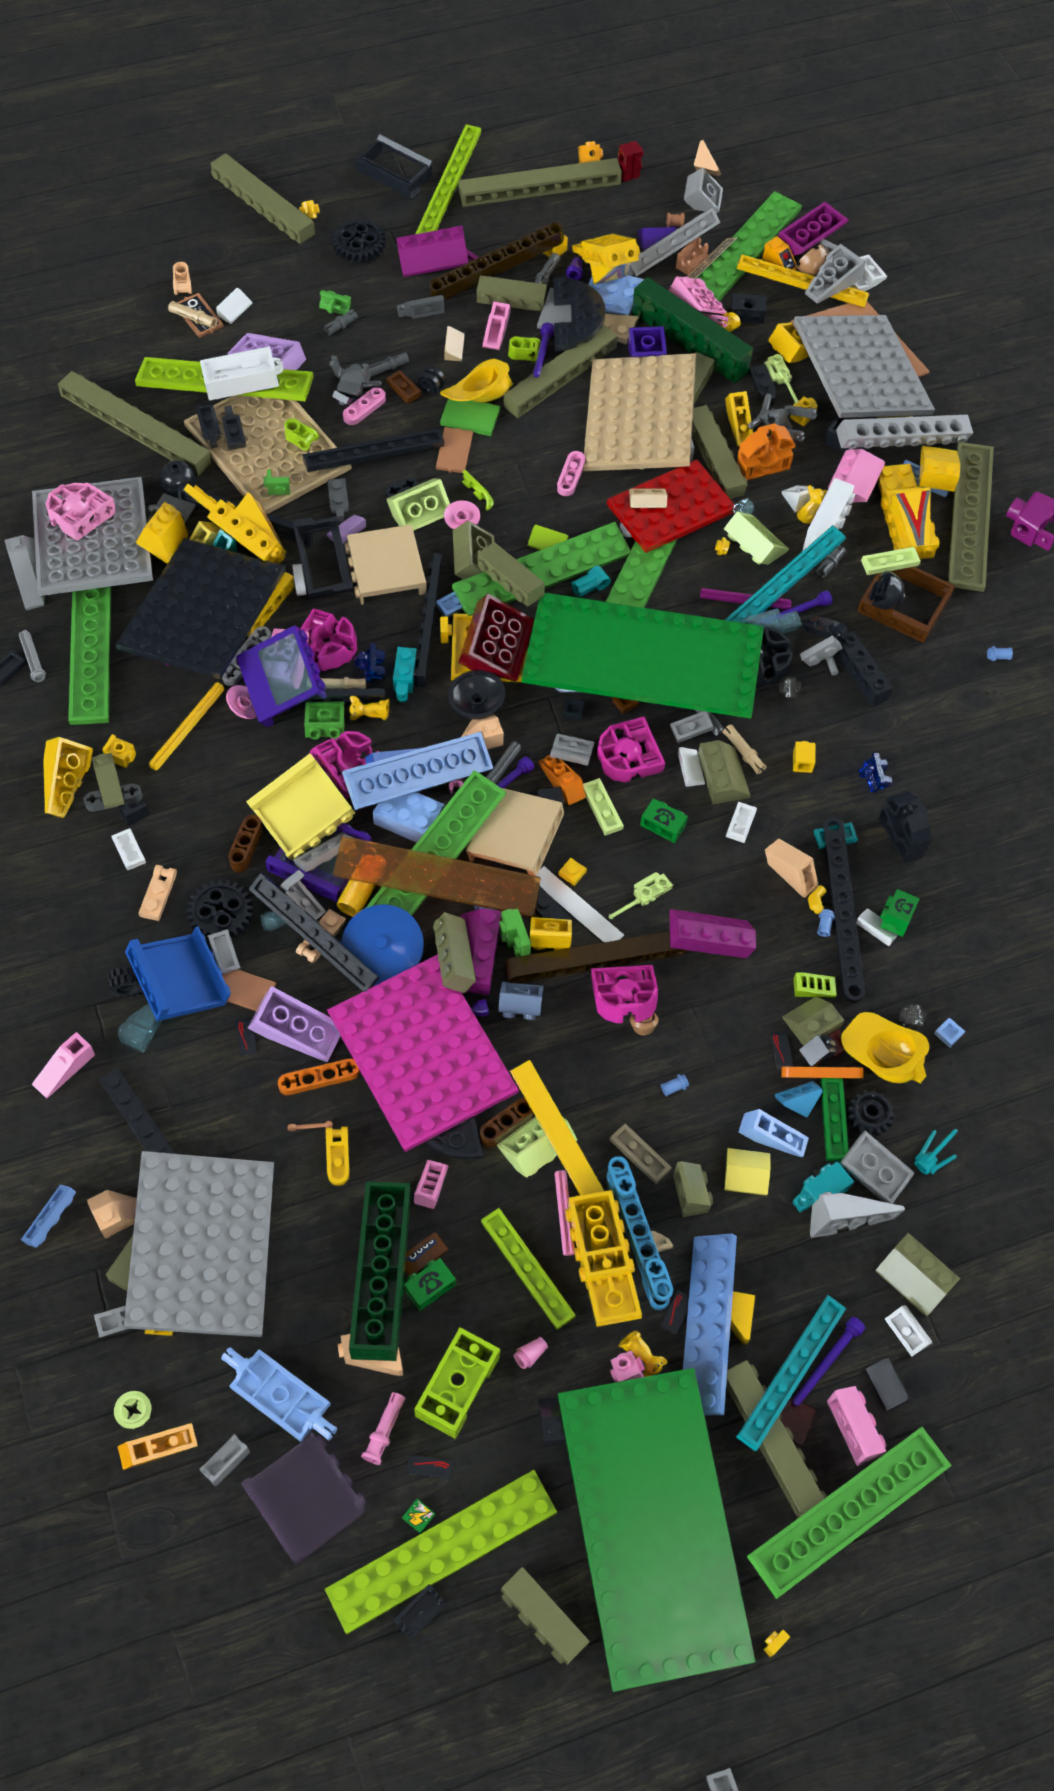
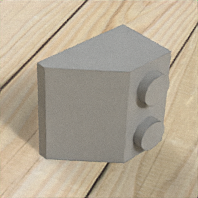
M702 167L688 176L684 200L694 210L706 211L713 207L715 213L720 211L723 188Z

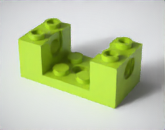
M459 1328L415 1407V1417L456 1439L467 1419V1411L486 1377L489 1378L500 1358V1349ZM461 1374L464 1377L463 1384L460 1386L452 1384V1376Z

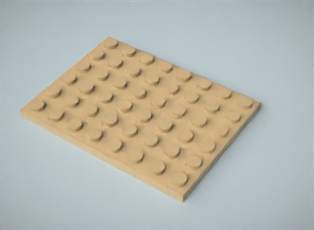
M696 353L593 360L584 448V471L690 466Z
M235 395L215 404L214 409L220 428V438H217L218 448L211 449L209 440H204L197 414L184 420L186 428L201 446L206 447L210 451V457L244 497L249 492L262 505L267 514L328 482L327 480L334 479L352 469L351 464L307 472L303 462V454L337 447L295 400ZM226 406H232L233 414L240 416L246 441L245 448L228 449L222 424V417L226 416ZM294 418L313 428L318 433L319 439L310 445L308 451L300 449L285 438L284 423L286 420ZM267 469H271L272 477H289L290 495H268V489L264 487V476H267Z

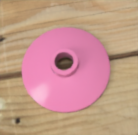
M456 501L447 506L444 512V519L447 525L453 529L468 520L477 525L480 521V511L471 502Z
M242 685L231 687L226 695L230 709L242 718H256L257 715L247 687Z

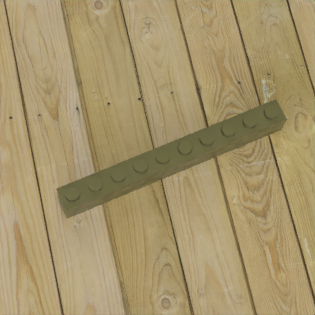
M617 158L465 179L459 180V196L462 206L467 207L620 185L622 171Z
M71 371L58 383L62 397L169 460L186 462L192 467L195 475L199 476L212 463L210 451L206 447L200 446L191 438H186L177 430H173L165 423L155 420L151 415L143 413L136 406H131L122 398L112 395L110 391L100 388L96 383L88 381L82 375Z

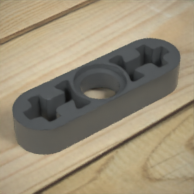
M128 784L120 786L122 794H124L123 798L128 805L138 803L142 799L143 794L139 785ZM100 790L85 795L83 800L88 811L106 810Z

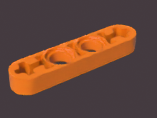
M354 1059L340 1060L286 1073L279 1078L278 1087L282 1094L292 1095L356 1079L359 1076L360 1070ZM347 1066L354 1068L352 1073L348 1072ZM338 1068H341L342 1076H339ZM327 1070L335 1072V1076L331 1079H326L323 1074ZM312 1075L315 1079L311 1084H306L303 1082V1077ZM298 1077L301 1086H297L296 1078ZM289 1080L292 1083L290 1088H286L285 1081Z
M782 1067V1077L863 1078V1068Z

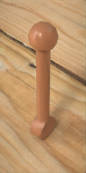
M326 1121L325 1123L289 1124L288 1131L322 1127L331 1128L333 1123Z

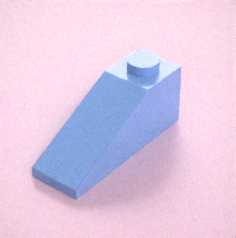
M760 1109L744 1113L739 1133L757 1143L798 1157L804 1156L809 1139L807 1136Z

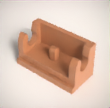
M700 237L691 241L678 253L676 268L689 275L709 256L708 243H705L704 247H702Z

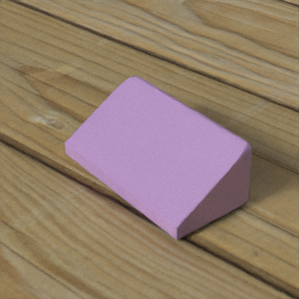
M353 515L339 525L342 543L347 541V535L356 534L366 527V520L363 517ZM330 531L329 533H327V536L333 541L332 533Z

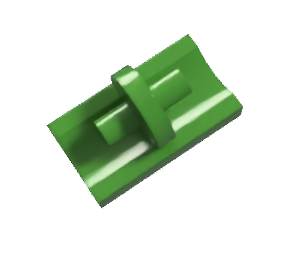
M322 290L320 292L319 308L328 310V313L331 314L336 312L344 315L350 311V296L338 295L330 290Z

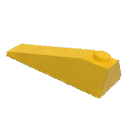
M61 737L46 741L44 753L45 813L61 818L65 817L74 800L77 788L82 784L81 780L84 774L90 768L93 748Z

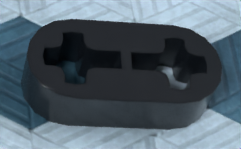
M405 478L386 488V498L406 491L410 487L417 486V481L414 478Z

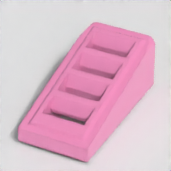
M427 1160L414 1193L415 1204L432 1209L435 1208L448 1165ZM429 1170L440 1172V1175L431 1173Z

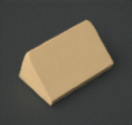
M447 326L445 360L462 361L465 334L450 326Z
M629 489L630 506L632 508H665L667 506V493L665 489Z

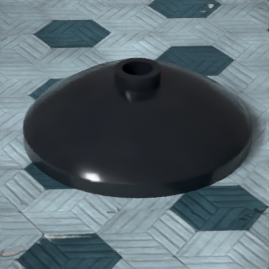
M483 670L468 671L459 675L451 683L448 690V700L451 708L458 715L475 720L494 715L503 706L506 697L503 682L493 673Z

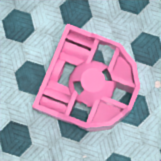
M88 482L61 484L48 494V499L45 503L51 525L55 527L59 524L62 532L77 541L115 514L114 498ZM56 495H62L63 500L57 497Z

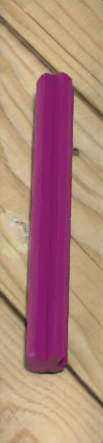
M702 588L700 592V598L741 604L753 596L751 594ZM779 598L770 607L788 610L791 608L792 601Z

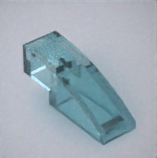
M778 608L745 617L740 622L764 626V628L770 627L782 633L795 631L802 625L797 611L780 615Z

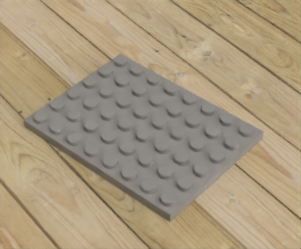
M886 315L795 316L793 323L839 418L933 415L935 408Z
M141 477L90 483L114 498L115 514L78 541L62 532L59 524L55 527L51 525L45 503L48 499V494L56 488L32 491L37 591L39 596L153 581L150 552L136 543L147 524ZM56 495L57 497L63 500L62 495Z
M142 1151L124 1328L252 1337L262 1336L274 1162Z

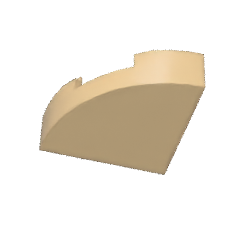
M651 1231L658 1253L673 1248L671 1241L667 1237L656 1231Z

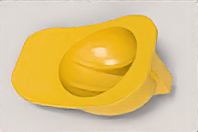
M497 359L487 360L475 367L459 383L441 391L440 394L454 401L472 400L475 402H489L498 399L513 385L508 375L509 365Z
M870 1012L858 1014L843 1031L841 1041L845 1051L857 1061L870 1068L880 1078L892 1083H906L910 1080L921 1083L925 1079L926 1072L923 1065L925 1056L929 1051V1042L923 1034L897 1025Z

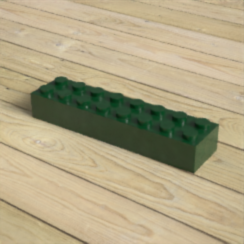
M649 277L634 288L632 313L635 316H639L649 326H664L665 336L691 354L698 353L714 359V370L736 384L749 373L753 352L751 346Z
M366 1181L349 1352L352 1360L397 1361L411 1205L410 1183Z

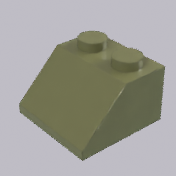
M819 997L812 998L782 1017L803 1046L817 1035H833L841 1029L844 1019L835 1007Z
M683 1161L677 1162L673 1178L683 1217L709 1213L710 1207L713 1205V1198L711 1192H707L706 1184H708L706 1172H702L700 1164Z

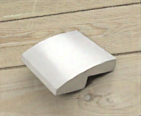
M870 255L860 257L865 261L864 276L850 286L851 288L867 291L887 278V275Z

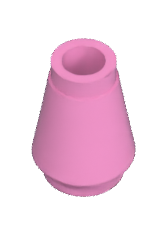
M539 1337L517 1348L514 1354L515 1361L523 1369L530 1368L548 1348L547 1343L543 1338Z

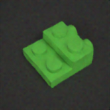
M344 701L306 702L305 737H310L311 739H318L320 737L336 739L344 733Z
M518 908L502 911V921H499L501 941L506 942L507 948L513 947L516 957L530 955L531 942Z

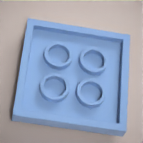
M626 275L623 278L594 284L592 277L588 285L601 295L605 304V313L630 315L632 312L634 288L644 279Z

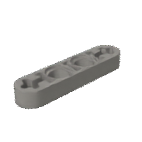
M257 627L238 650L222 677L224 684L234 686L239 683L243 675L240 666L236 664V656L246 651L247 648L256 646L271 638L270 630L267 627Z

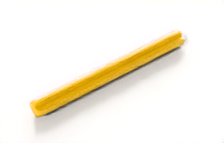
M216 682L150 760L149 766L156 771L162 766L224 691L222 684Z

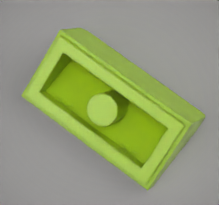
M534 525L528 546L542 550L568 540V535Z

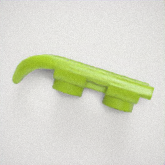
M466 470L462 471L464 474L462 483L468 489L472 487L475 490L473 494L480 501L482 499L486 500V510H489L494 502L488 491Z

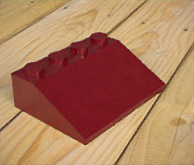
M487 593L476 604L458 663L472 671H488L498 678L516 682L535 619Z

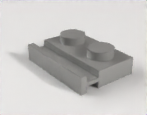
M557 734L550 757L588 765L594 748V742Z

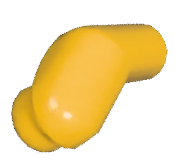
M821 885L808 897L809 907L815 914H819L824 910L821 897L826 893V889Z

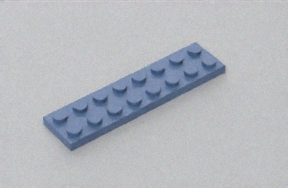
M478 732L347 769L342 774L354 809L357 810L469 777L474 770L478 773L486 772L493 769V765L482 733Z
M734 1234L694 1237L683 1370L695 1369L704 1415H724L737 1236Z

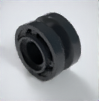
M428 366L418 377V383L425 392L435 395L445 385L446 378L439 369Z

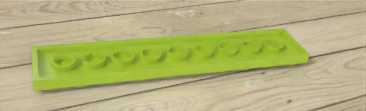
M144 357L135 379L136 386L207 392L201 363L196 361ZM283 369L280 374H277L278 387L238 395L306 401L314 378L313 372Z
M532 1470L325 1588V1591L347 1635L417 1595L428 1584L431 1586L557 1514V1511L535 1470Z

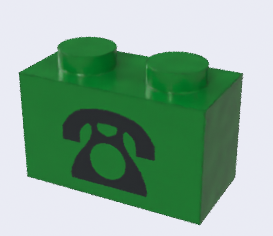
M653 798L642 815L640 826L675 843L686 827L688 816L680 810L669 807L665 802Z
M897 889L895 895H890L885 906L889 908L884 907L880 919H883L880 928L903 937L920 898Z
M441 1258L437 1261L431 1260L423 1267V1271L419 1274L413 1273L405 1280L404 1290L419 1311L456 1286V1278Z

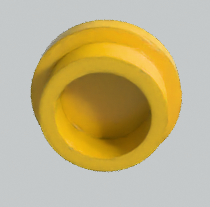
M724 537L716 543L715 550L717 555H726L729 549L730 541Z

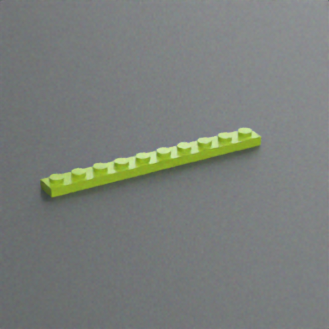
M465 125L416 234L436 231L480 137L481 128Z

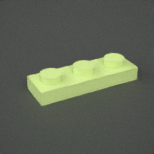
M915 547L863 556L861 560L867 575L915 567L920 564Z
M600 778L584 783L585 796L604 835L623 830L624 825Z

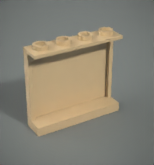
M412 524L347 535V543H344L345 552L350 554L348 565L349 569L353 568V572H351L352 582L357 585L354 587L356 598H360L361 605L364 604L363 597L416 588H418L419 595L425 594L426 580Z
M502 788L506 791V796L466 846L469 860L473 862L475 857L526 869L529 877L536 878L563 818L562 802Z

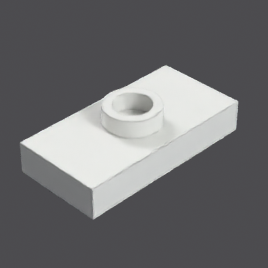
M738 802L726 837L745 843L757 808Z
M130 828L111 836L127 871L146 863Z

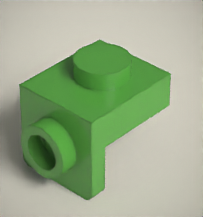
M267 469V476H264V487H267L268 495H290L289 477H272L271 469Z

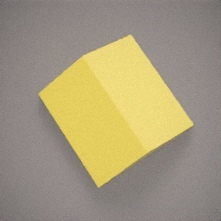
M727 1148L724 1190L768 1195L770 1153Z

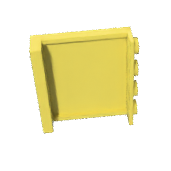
M308 754L246 801L291 861L303 855L310 847L317 846L321 842L320 839L326 835L333 834L337 830L336 827L350 821L353 818L352 815L355 814V811L311 754Z

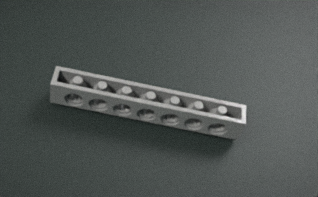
M968 415L843 420L836 429L841 448L849 449L857 447L871 448L880 446L884 448L887 446L901 447L903 445L965 443L973 434Z

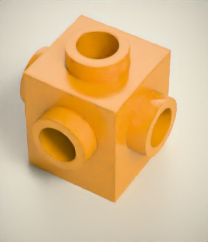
M585 142V145L578 147L579 163L599 161L603 158L600 144L595 145V142Z

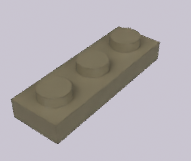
M626 1124L610 1137V1141L655 1184L671 1171L672 1167Z

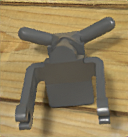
M332 355L330 366H332L336 377L340 379L337 386L338 391L351 396L361 397L363 388H380L382 386L381 381H369L371 374L368 364L363 363L362 369L358 364H353L349 368L343 369L340 367L337 356Z
M766 394L760 414L748 424V428L754 429L761 423H764L762 426L776 423L777 425L785 426L792 439L799 442L803 441L805 438L803 436L804 432L792 430L793 427L788 419V415L815 419L817 417V410L791 405L785 406L784 409L769 410L772 396L771 394Z

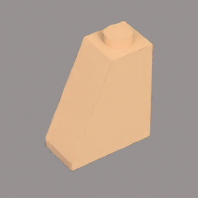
M781 839L776 840L765 849L768 864L802 897L805 898L818 887L812 857Z
M350 1334L341 1336L342 1343L337 1345L339 1357H344L345 1364L396 1376L403 1375L399 1347L397 1361L352 1360L349 1352Z

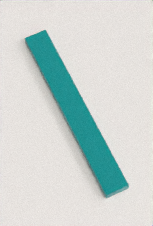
M834 525L829 527L725 620L746 624L752 623L846 539V536Z
M829 1295L821 1303L737 1435L739 1440L755 1452L760 1447L846 1310L844 1306Z

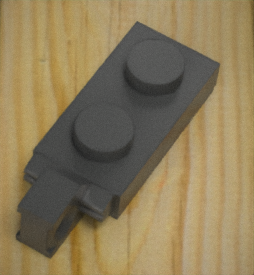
M443 295L412 300L397 305L399 317L407 316L412 317V319L445 312Z
M345 478L327 480L331 513H336L338 523H343L345 521L344 513L349 511Z

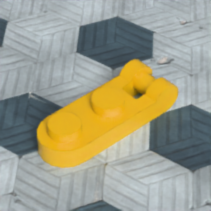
M348 1126L341 1127V1129L326 1128L327 1175L333 1185L340 1186L348 1181L350 1175ZM333 1138H341V1141L333 1142Z

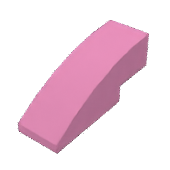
M493 301L482 345L484 348L500 350L511 312L510 304Z

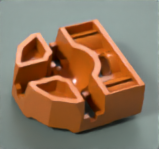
M776 423L761 426L756 432L749 435L744 442H741L737 463L740 466L743 477L750 480L790 469L793 458L792 449L795 448V443L785 426H780Z

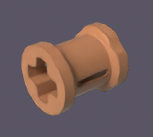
M667 213V227H681L684 225V213Z

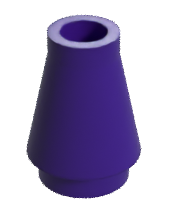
M574 258L566 270V275L569 279H581L583 272L582 260L580 258Z

